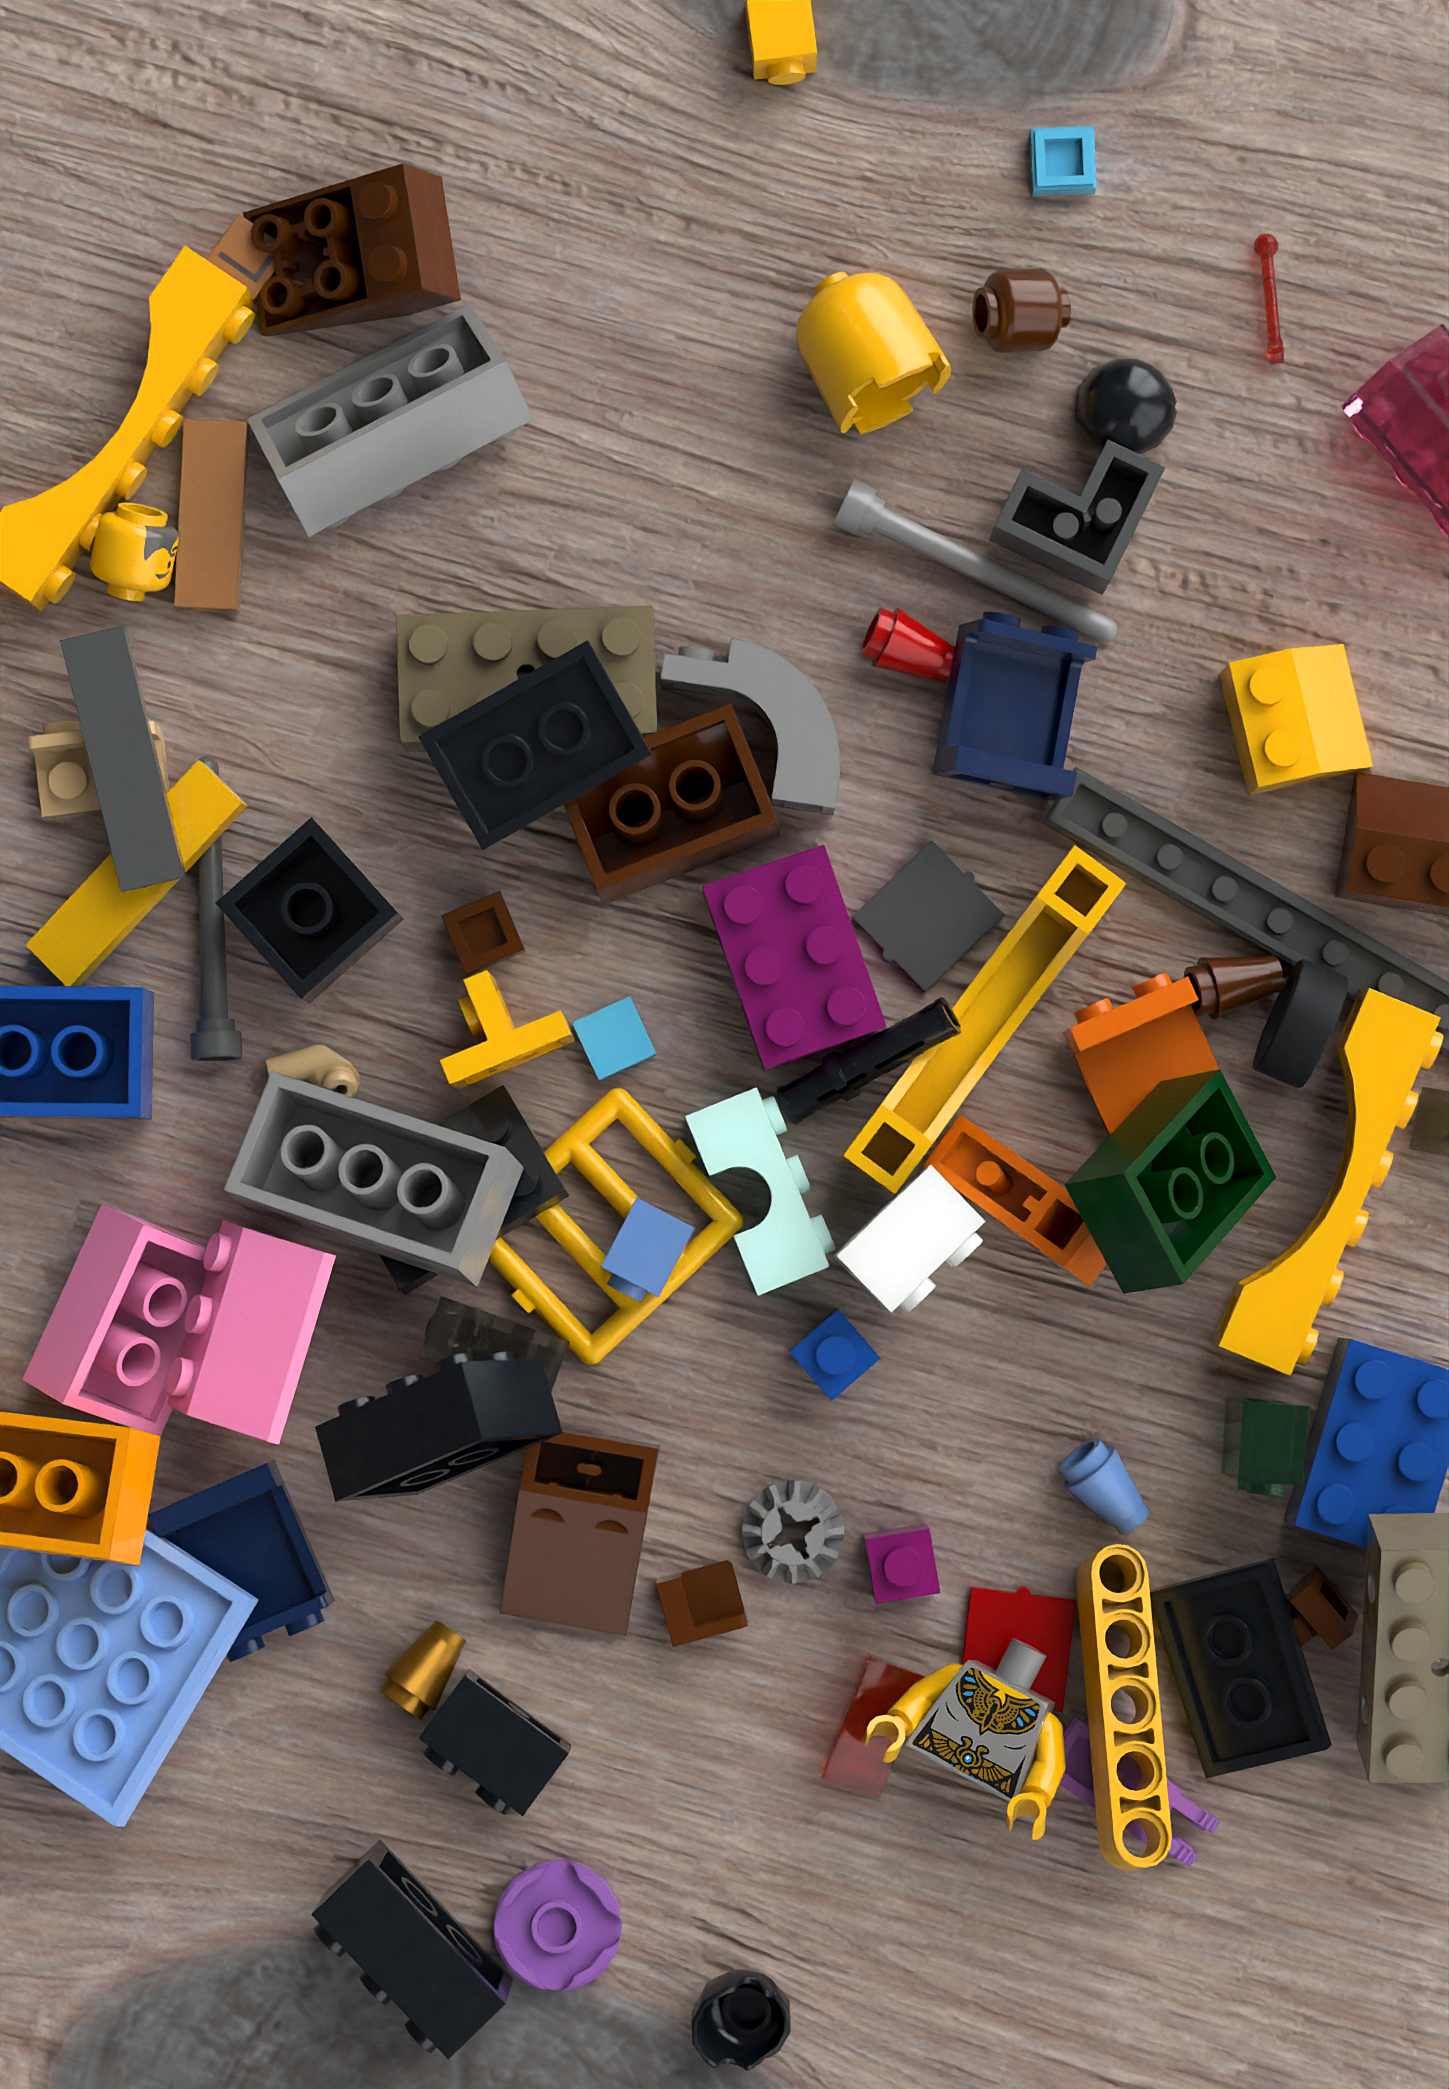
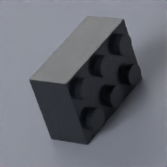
M505 1351L474 1361L472 1353H461L437 1361L434 1364L436 1373L428 1377L412 1375L388 1383L385 1386L387 1395L375 1399V1396H366L339 1405L337 1407L338 1417L315 1426L335 1502L418 1495L562 1434L563 1431L542 1359L514 1360L512 1351Z
M381 1839L324 1893L311 1914L319 1923L314 1927V1931L324 1945L338 1957H341L346 1952L364 1970L359 1978L366 1989L382 2004L387 2005L392 2000L409 2018L405 2023L407 2031L429 2053L438 2048L449 2060L507 2002L513 1981L510 1975Z

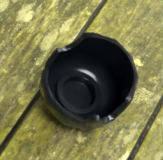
M1114 359L1093 368L1079 385L1075 415L1077 422L1084 427L1097 447L1103 449L1107 440H1110L1137 454H1141L1158 447L1172 430L1177 414L1175 408L1177 400L1172 387L1164 375L1151 364L1139 359Z
M744 1969L729 1971L708 1981L695 2002L691 2021L692 2044L706 2064L712 2068H718L723 2063H729L749 2071L760 2064L765 2058H770L778 2053L791 2033L790 2001L771 1978L760 1972Z

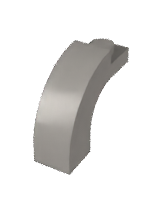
M731 638L728 663L716 661V652L698 647H679L678 655L664 653L660 678L661 688L733 699L753 709L765 721L773 735L777 750V767L771 800L772 806L834 815L840 777V749L837 733L825 702L803 673L786 659L769 649L735 638Z

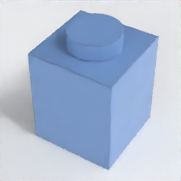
M636 1198L601 1265L602 1268L613 1273L607 1285L639 1302H642L646 1292L659 1297L695 1228Z

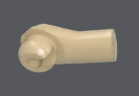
M317 1044L266 1059L269 1076L271 1071L300 1081H307L310 1084L352 1098L356 1095L360 1084V1076L353 1063L325 1045Z

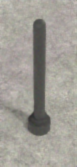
M204 756L198 759L204 762L219 777V766L213 758ZM220 836L197 860L202 1020L196 1021V1032L190 1034L191 1060L227 1061L242 1058V1033L235 1031V1020L228 1019L224 913L215 904L224 896L222 840Z

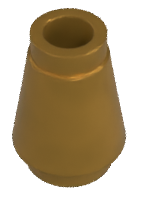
M435 1620L429 1630H426L382 1674L387 1679L378 1692L421 1721L429 1708L434 1711L436 1710L461 1654L460 1651L467 1641Z

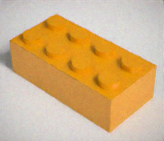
M0 1411V1548L140 1566L161 1436L131 1427Z

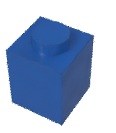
M837 1308L788 1350L831 1401L881 1359Z

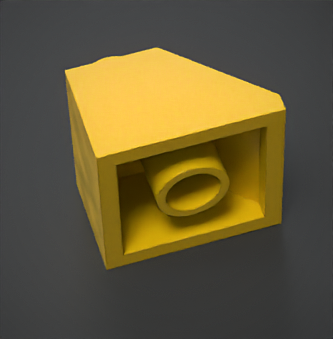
M1344 644L1290 648L1229 662L1219 673L1248 796L1373 767Z

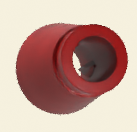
M880 607L867 629L860 654L873 659L872 666L931 680L935 679L945 683L950 676L955 646L949 644L948 641L901 609L896 608L894 612Z

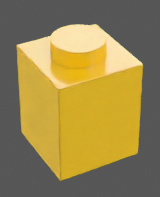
M745 0L744 7L754 80L768 78L770 84L787 85L805 79L806 73L816 72L817 46L811 0Z

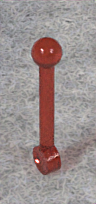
M1265 233L1255 239L1254 250L1261 257L1268 332L1269 364H1279L1284 361V347L1280 337L1273 256L1278 251V241L1272 234Z

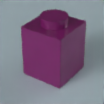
M926 1523L863 1534L873 1598L876 1604L940 1593L930 1528Z

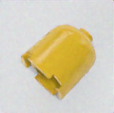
M838 272L828 276L816 285L813 290L815 296L808 302L797 320L796 342L799 352L841 433H846L852 427V424L855 425L860 435L886 427L913 412V408L908 401L910 398L921 392L928 384L933 393H937L951 376L949 361L905 291L896 281L882 274L859 273L848 276L845 272Z

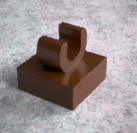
M1316 1566L1297 1581L1290 1598L1291 1603L1296 1607L1291 1611V1615L1301 1647L1319 1634L1330 1649L1333 1650L1352 1635L1359 1615L1318 1566Z

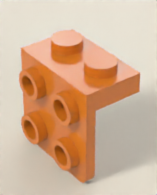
M1168 972L1132 987L1137 999L1113 1008L1108 997L1073 1013L1078 1024L1063 1032L1108 1136L1116 1130L1160 1081L1219 1069L1191 1006L1192 1003L1198 1001V997L1189 977L1172 983Z

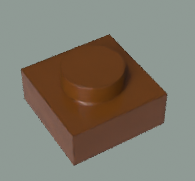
M501 891L441 915L467 976L525 952Z

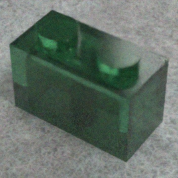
M1226 1397L1221 1473L1236 1479L1237 1489L1246 1490V1493L1285 1496L1286 1484L1304 1485L1309 1406L1290 1401Z

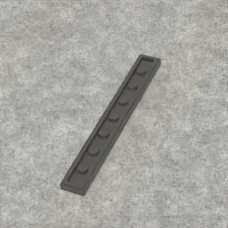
M1076 766L1072 771L1077 772L1073 796L1056 799L1042 824L1263 952L1275 955L1279 961L1289 967L1294 968L1299 960L1306 959L1348 978V990L1345 999L1353 1004L1360 988H1371L1441 1017L1436 1032L1444 1036L1438 1053L1449 1059L1448 981Z

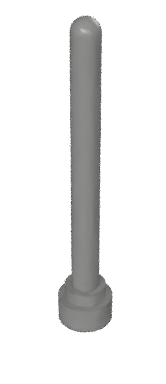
M854 479L833 525L853 535H856L858 530L870 535L871 531L874 530L1100 642H1109L1115 638L1117 625L1111 618L885 508L886 501L875 496L877 489Z

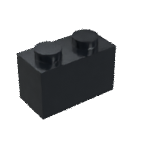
M468 1669L418 1738L428 1745L423 1754L434 1765L451 1776H455L460 1769L480 1784L475 1793L485 1803L501 1814L506 1815L512 1808L521 1816L526 1813L568 1756L572 1746L471 1669Z

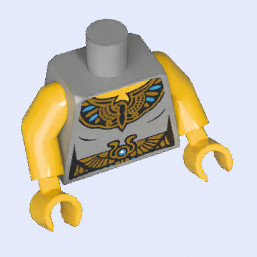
M1012 1638L996 1670L978 1660H968L964 1665L949 1663L914 1683L887 1712V1715L876 1716L870 1721L862 1739V1745L866 1746L870 1738L875 1735L888 1737L892 1741V1745L885 1752L882 1761L891 1763L897 1758L905 1736H910L906 1746L1009 1802L1006 1816V1828L1009 1832L1012 1830L1013 1822L1017 1817L1022 1815L1033 1817L1035 1823L1032 1830V1840H1038L1044 1834L1046 1808L1050 1806L1066 1769L1063 1727L1059 1719L1053 1714L1055 1702L1030 1689L1047 1656L1015 1638Z

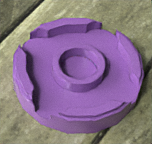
M563 1858L536 1862L516 1874L500 1895L493 1921L496 1949L508 1970L529 1986L544 1990L546 1988L551 1990L562 1989V1991L578 1989L600 1976L616 1954L622 1930L619 1901L606 1879L586 1864Z

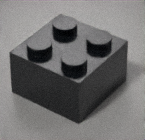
M312 817L215 903L293 991L308 1004L315 1000L404 920Z

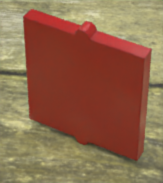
M971 1586L962 1665L968 1660H978L996 1670L1012 1638L1018 1639L1047 1656L1030 1689L1055 1702L1054 1711L1063 1712L1076 1599L1030 1594L1029 1589L1025 1586L1019 1587L1017 1592Z

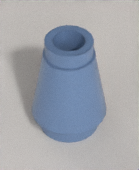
M1092 1438L1072 1451L1061 1463L1059 1471L1066 1478L1064 1487L1110 1526L1114 1527L1120 1535L1133 1531L1148 1517L1150 1510L1143 1503L1140 1493L1114 1446H1105L1099 1438Z

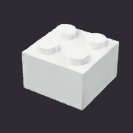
M932 1165L923 1168L833 1257L885 1311L892 1312L900 1306L905 1312H910L936 1287L929 1276L944 1261L951 1267H956L982 1243L983 1240L975 1231L986 1221Z

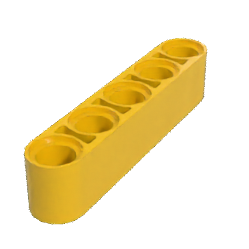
M1114 1544L1091 1554L1082 1561L1077 1570L1076 1588L1098 1843L1101 1854L1110 1865L1120 1870L1131 1871L1154 1866L1161 1862L1171 1848L1172 1833L1148 1570L1145 1560L1138 1551L1128 1545ZM1103 1561L1114 1563L1122 1571L1124 1586L1120 1593L1109 1591L1101 1583L1099 1571ZM1110 1625L1124 1630L1129 1638L1130 1647L1126 1658L1116 1657L1111 1654L1106 1646L1105 1633ZM1116 1690L1124 1691L1134 1701L1136 1708L1135 1717L1130 1724H1124L1117 1720L1112 1713L1111 1698ZM1123 1755L1134 1759L1140 1767L1141 1782L1135 1790L1127 1789L1118 1780L1116 1773L1117 1764ZM1130 1821L1140 1825L1146 1833L1147 1847L1140 1857L1130 1854L1123 1844V1830Z

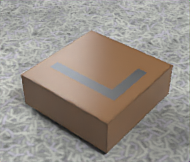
M238 214L206 260L246 286L256 305V299L264 283L276 273L274 255L261 252L253 245L251 239L253 223ZM264 233L265 243L268 246L273 244L275 239Z

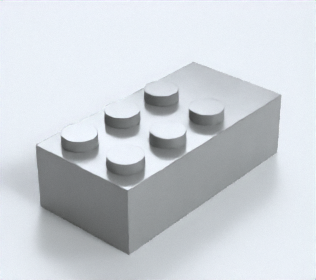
M271 1071L224 1191L247 1210L478 1287L524 1167L505 1147Z

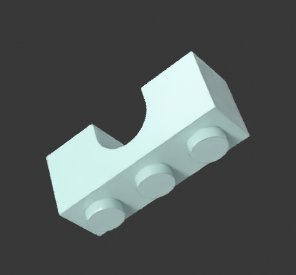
M756 1087L685 1116L709 1177L729 1169L745 1168L760 1175L769 1188L771 1204L765 1219L756 1227L733 1236L757 1295L759 1296L830 1267L825 1254L836 1249L822 1214L811 1219L808 1215L801 1195L812 1190L798 1155L788 1159L784 1156L777 1135L787 1132V1128L774 1096L762 1100Z

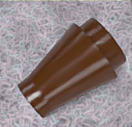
M1275 955L1264 957H1201L1197 965L1186 967L1184 971V978L1189 977L1198 997V1001L1191 1004L1197 1017L1209 1015L1213 1020L1269 994L1281 992L1284 987L1282 968Z

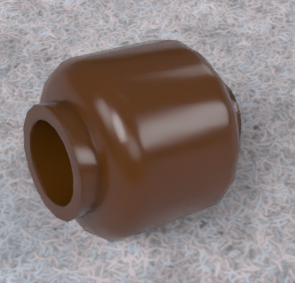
M1046 269L997 271L992 273L984 283V287L978 288L974 294L972 306L974 328L977 335L981 339L986 338L988 345L998 353L1047 350L1057 341L1061 328H1065L1069 324L1071 317L1070 298L1066 290L1059 289L1055 277Z

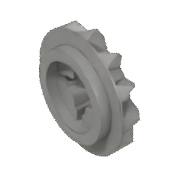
M787 1480L768 1486L751 1501L743 1518L742 1540L748 1558L766 1577L795 1584L818 1578L837 1560L844 1540V1524L838 1506L824 1490L808 1482ZM783 1506L786 1514H791L796 1522L805 1519L810 1521L818 1517L819 1521L811 1525L812 1529L804 1534L807 1544L805 1549L808 1553L806 1557L803 1558L801 1552L795 1550L790 1542L782 1545L777 1543L770 1548L767 1543L775 1540V1535L782 1531L781 1515L777 1510L779 1507Z

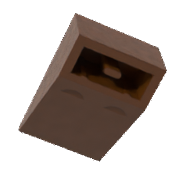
M402 163L243 212L244 218L253 223L251 230L253 245L261 252L274 255L276 273L264 283L256 299L261 334L268 337L408 316L461 300L443 182L440 176ZM264 233L273 237L275 242L268 246L264 241Z
M562 1428V1434L526 1449L500 1614L626 1636L660 1445Z

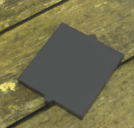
M931 840L852 919L883 950V960L886 962L893 960L925 993L1005 914L973 883L974 874L970 871L963 873Z

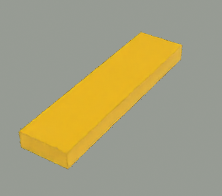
M197 760L166 793L185 872L193 866L248 807L231 788L200 760ZM111 852L28 941L26 947L65 986L79 987L179 879L121 892Z

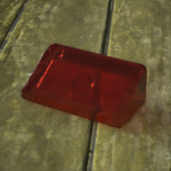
M867 1652L821 1768V1778L880 1797L894 1761L891 1763L882 1761L885 1752L892 1745V1741L884 1735H875L870 1738L866 1746H863V1736L872 1719L876 1716L887 1715V1712L914 1683L926 1676Z

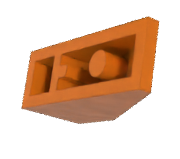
M959 1115L922 1166L932 1165L957 1192L1090 1287L1107 1263L1067 1189L965 1117Z

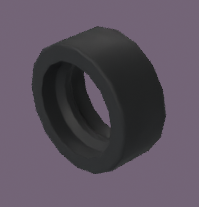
M1306 959L1299 960L1286 979L1283 990L1279 993L1257 1045L1253 1059V1069L1295 1088L1303 1087L1320 1061L1336 1026L1345 1002L1348 978Z

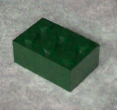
M1218 1069L1160 1081L1064 1185L1120 1289L1125 1294L1184 1284L1275 1180L1276 1175L1221 1070Z

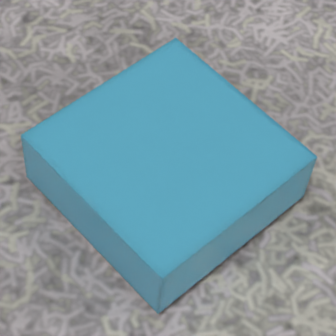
M1094 126L1031 128L1029 141L1032 196L1095 194Z
M630 996L572 1022L599 1081L657 1055Z

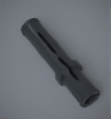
M940 997L917 1013L886 1028L856 1047L842 1054L837 1051L823 1057L822 1065L806 1075L777 1088V1098L788 1118L794 1124H798L818 1110L840 1099L849 1101L859 1096L860 1088L869 1084L874 1079L907 1063L937 1044H941L953 1036L961 1034L960 1023L948 1002L943 997Z

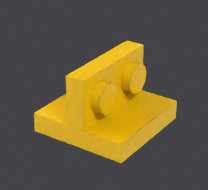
M486 970L463 980L469 995L459 998L458 1001L472 1034H475L476 1038L486 1035L488 1040L441 1059L440 1063L449 1084L460 1090L576 1041L561 1010L515 1029L496 980Z

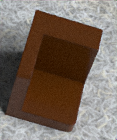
M724 1560L657 1579L656 1586L673 1647L748 1626L746 1612L731 1561Z

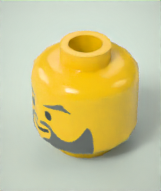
M119 503L117 511L105 513L100 517L90 560V570L100 580L108 583L106 590L108 594L124 600L143 601L145 592L163 590L169 585L179 542V534L174 527L167 523L168 514L150 506L135 503Z

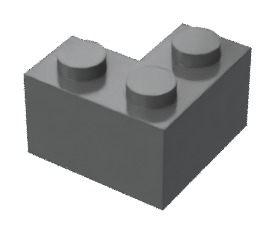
M1107 440L1080 496L1022 469L993 527L989 541L1103 595L1166 467Z

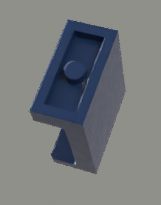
M984 612L982 619L959 625L932 774L1047 801L1072 797L1077 772L1063 768L1082 665L1084 662L1095 660L1097 646L1078 642L1079 632L1068 628L1042 626L1041 633L1020 628L1021 619L1019 617L999 612Z
M275 1460L148 1514L156 1536L159 1538L164 1536L165 1539L259 1599L227 1653L229 1662L264 1648L265 1644L261 1635L285 1626L288 1635L292 1636L325 1621L321 1609L329 1606L335 1600Z

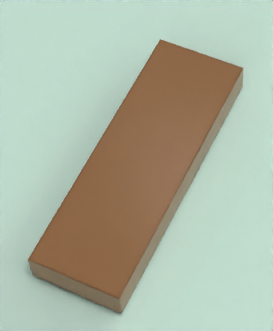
M184 419L178 518L179 542L176 556L174 607L176 610L240 613L250 428L247 421Z

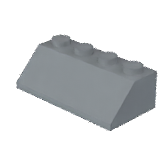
M469 303L257 413L247 420L308 537L324 529L340 526L352 514L379 500H387L397 496L406 486L435 471H442L453 467L462 457L491 442L501 441L510 437L519 427L533 421L534 418L506 359Z

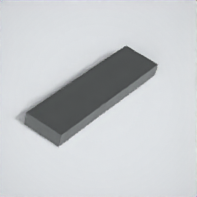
M122 625L60 640L121 892L186 878L184 863L126 627Z

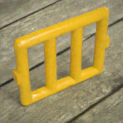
M622 1088L611 1089L546 1149L544 1153L556 1174L571 1162L625 1220L636 1198L639 1197L589 1145L609 1125L618 1119L713 1220L685 1246L660 1296L657 1297L646 1292L642 1302H639L607 1285L613 1273L601 1267L606 1255L558 1204L535 1216V1218L619 1307L592 1334L502 1237L495 1241L488 1259L495 1269L516 1290L511 1296L528 1314L535 1310L575 1355L587 1365L599 1363L738 1233L744 1222L742 1214L692 1162L697 1156L680 1138L674 1142L634 1098Z

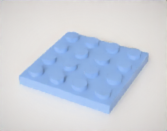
M147 1526L140 1566L0 1548V1748L111 1825L124 1827L259 1599L164 1537L159 1538L156 1536L155 1531Z

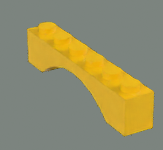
M183 247L149 296L151 333L147 366L137 397L119 430L93 460L68 480L33 498L4 506L0 511V585L40 612L43 611L49 601L56 604L65 596L76 576V573L71 569L85 549L89 552L93 550L100 517L105 513L111 512L121 497L128 500L137 492L147 475L148 469L143 465L157 445L164 448L173 440L183 422V416L179 413L193 393L201 396L209 388L219 370V364L215 361L228 342L234 345L237 344L251 327L255 318V312L251 309L255 304L246 286L188 247Z
M1074 845L952 1009L960 1023L962 1033L953 1036L941 1044H937L914 1058L841 1158L891 1196L895 1195L989 1065L1127 883Z
M1371 988L1359 989L1336 1044L1345 1080L1348 1115L1344 1151L1333 1186L1316 1217L1290 1247L1265 1267L1237 1281L1212 1340L1218 1346L1291 1376L1296 1363L1302 1366L1307 1364L1319 1335L1318 1330L1311 1328L1321 1304L1330 1307L1343 1279L1344 1272L1336 1269L1344 1247L1348 1245L1354 1248L1366 1226L1369 1212L1361 1209L1370 1186L1381 1187L1390 1169L1394 1153L1387 1151L1386 1147L1394 1128L1397 1126L1404 1129L1416 1107L1419 1094L1411 1091L1420 1067L1427 1070L1431 1068L1440 1050L1444 1035L1436 1032V1028L1441 1017Z

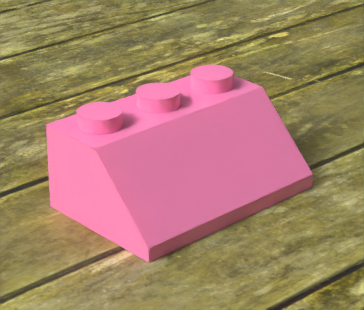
M102 1203L22 1380L64 1405L134 1429L161 1436L173 1410L172 1407L167 1405L169 1394L166 1392L167 1374L174 1359L181 1357L188 1332L185 1330V1316L192 1298L201 1293L207 1270L204 1268L206 1247L154 1223Z
M222 1220L219 1233L216 1232L211 1236L205 1249L204 1268L207 1270L201 1293L192 1298L186 1312L185 1330L188 1332L182 1355L174 1359L167 1374L166 1392L169 1394L167 1405L185 1415L267 1442L279 1444L336 1255L290 1238Z

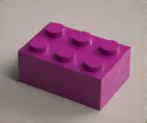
M825 845L702 886L703 895L764 1072L878 1034L887 1028Z

